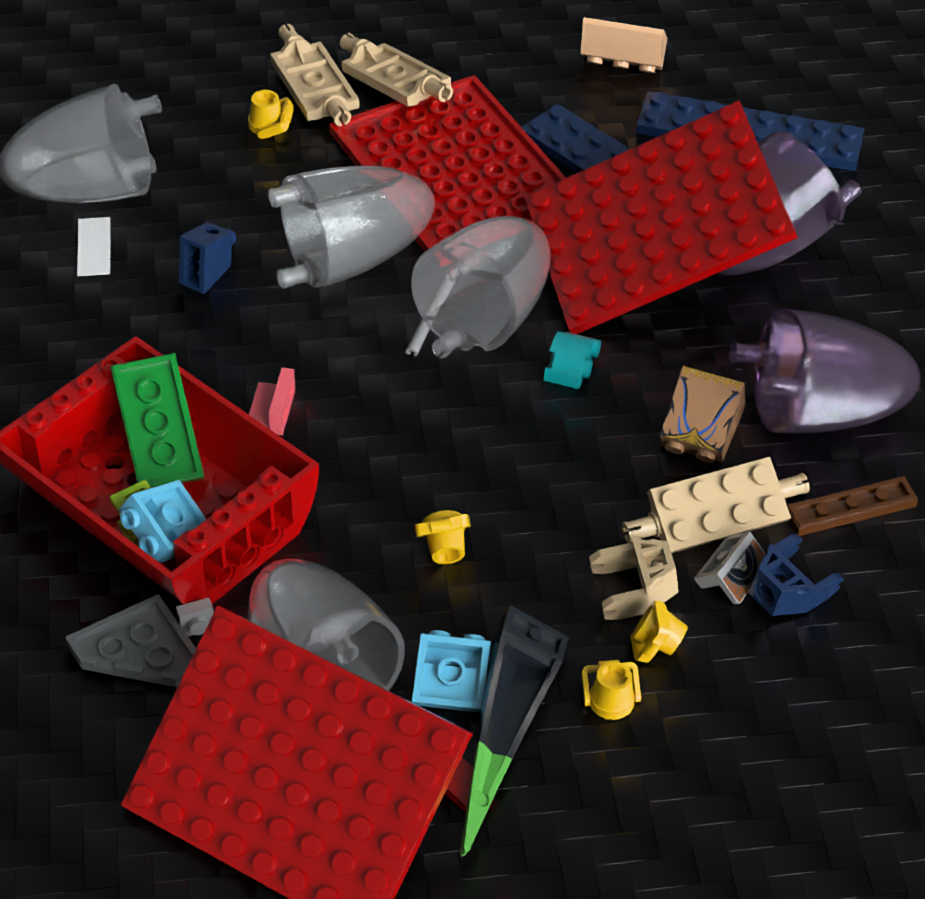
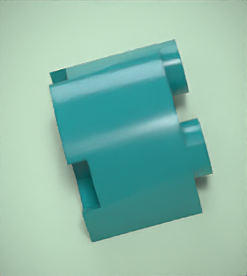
M558 331L549 350L553 353L548 368L545 367L543 381L579 389L583 379H588L591 374L593 365L591 359L592 357H598L601 340Z

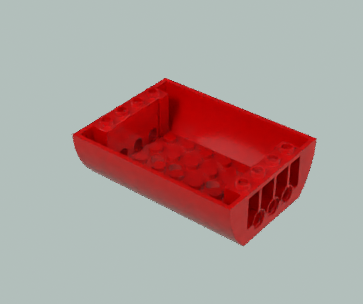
M135 336L0 431V464L182 604L210 598L213 604L299 535L315 497L319 477V463L178 366L204 473V479L184 483L183 486L206 520L195 529L187 530L173 541L175 558L162 563L156 561L123 535L117 521L121 520L120 516L110 503L111 495L130 487L131 485L129 484L136 481L111 366L163 355ZM115 464L122 466L120 469H107Z

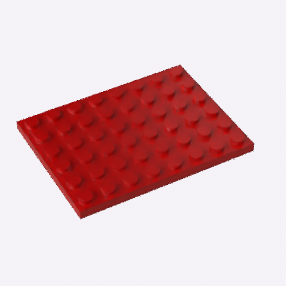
M475 75L452 82L453 94L448 101L445 99L446 102H441L434 96L428 97L417 105L409 107L399 101H395L351 116V120L347 125H344L342 120H340L342 126L336 125L335 122L329 124V133L435 266L534 230L535 227L525 196L566 178Z
M740 100L525 196L568 329L574 334L581 333L798 238Z
M217 605L121 806L289 899H395L473 733Z

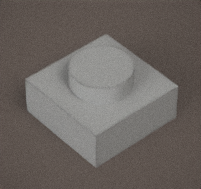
M210 598L176 606L178 623L187 636L200 635L205 632L214 613Z

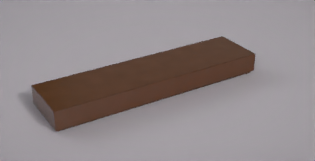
M901 476L789 504L787 508L791 519H789L795 533L802 536L916 507L918 498L906 478Z

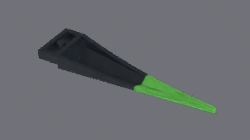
M511 605L503 612L497 635L492 642L460 848L461 857L470 850L497 789L563 662L569 639L566 635Z

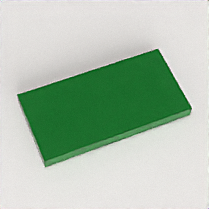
M175 353L111 366L137 483L146 479L149 486L154 488L177 480L184 484L204 479Z

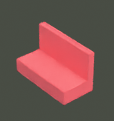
M281 368L277 384L258 382L249 412L251 417L283 436L295 394L294 369Z

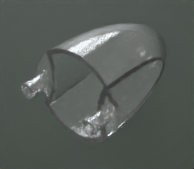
M112 84L61 102L30 120L10 138L0 155V175L4 182L16 192L47 202L69 204L100 203L145 195L150 186L151 173L156 172V163L152 155L149 154L147 139L140 117L161 113L160 99L155 94L151 97L134 101L130 99L126 92L121 93L118 85Z
M379 166L328 168L285 177L281 187L268 190V197L272 207L277 208L281 206L285 235L297 266L277 271L279 285L282 289L303 282L310 284L314 288L329 286L366 272L401 252L423 232L432 218L435 198L430 187L411 173Z
M499 216L484 219L451 233L419 257L412 273V294L420 315L430 329L440 337L432 344V350L436 356L442 353L440 358H446L455 348L470 351L474 346H480L485 351L494 350L503 345L528 317L541 295L550 268L551 254L549 242L545 233L538 225L517 216Z
M295 558L274 561L263 568L255 578L248 600L249 621L388 691L390 690L403 665L404 641L400 631L385 612L361 589L342 575L325 566Z

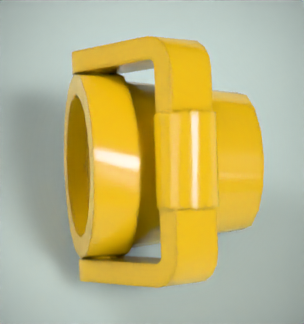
M260 90L255 92L251 97L250 114L248 116L249 129L261 139L285 132L289 127L294 105L288 97L279 99V96L274 91Z
M451 510L438 511L425 517L422 523L414 525L416 537H426L434 562L438 564H452L465 556L464 531L465 528L471 527L469 515H462Z
M654 600L631 634L632 648L636 661L648 663L658 650L667 655H672L688 629L686 624L667 610L665 603L662 601Z
M619 660L598 661L597 665H588L583 668L581 681L584 706H591L598 716L612 720L624 718L631 713L634 708V702H641L638 667L635 663H620ZM588 674H596L594 684L589 692Z

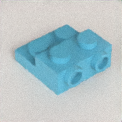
M180 480L131 494L119 509L122 525L126 529H132L139 540V548L159 563L175 558L173 541L187 530L195 529L206 520Z
M438 630L430 631L429 634H421L412 703L418 706L482 713L491 655V641H485L483 636L475 634L464 635V638L450 637L448 632Z

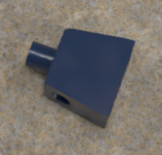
M204 223L181 235L179 284L203 294L207 292L231 265V248L236 242L235 233L229 228L224 229L212 223Z

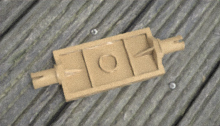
M285 24L282 25L278 30V34L285 45L281 51L270 53L271 63L307 121L332 116L336 125L342 126L340 119L344 125H347L351 120V113L349 111L359 108V98L321 41L310 44L301 35L297 34L293 25L287 24L288 29Z
M347 33V36L345 34L340 40L341 48L352 53L350 58L342 61V70L352 77L408 107L417 105L420 101L434 96L441 102H446L445 99L448 101L452 97L451 77L386 43L376 46L366 39H359L350 33Z
M770 457L650 489L647 495L651 504V512H649L647 517L622 522V533L628 532V535L624 536L627 543L632 542L631 537L645 538L653 535L655 538L659 537L662 541H668L671 553L725 539L730 535L749 532L791 519L785 498L808 493L810 489L809 482L801 484L802 481L807 480L804 473L778 480Z

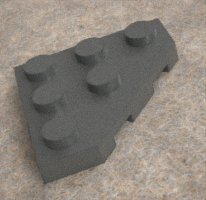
M159 594L65 637L66 645L81 669L172 687L179 686L196 650Z

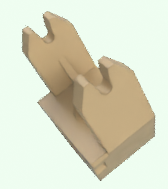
M631 537L632 543L601 549L589 556L592 573L605 575L636 567L643 588L612 595L604 600L602 607L605 619L621 620L642 615L654 600L666 602L679 592L676 567L668 541L642 540L639 537Z

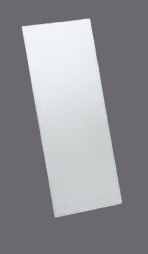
M110 217L78 219L77 276L110 274Z

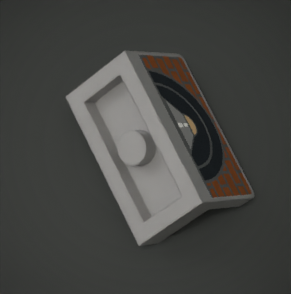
M750 531L727 536L694 579L701 589L720 585L733 604H740L750 591L758 568L766 553Z

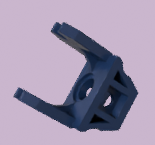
M791 534L777 544L769 545L749 591V594L771 616L807 613L834 595L840 589L838 584L844 580L839 573H833L814 585L788 559L799 550L797 545L803 539L798 534ZM778 576L784 578L785 582L783 584L780 582Z

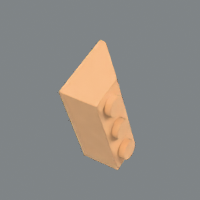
M584 17L581 55L583 58H587V63L602 65V61L613 62L612 66L616 68L628 69L629 65L639 66V71L655 73V69L662 70L668 38L662 29Z

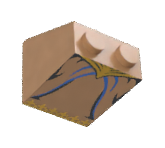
M683 366L660 433L661 446H665L667 451L674 454L686 452L696 455L695 457L698 460L706 463H714V461L722 463L745 407L744 383Z

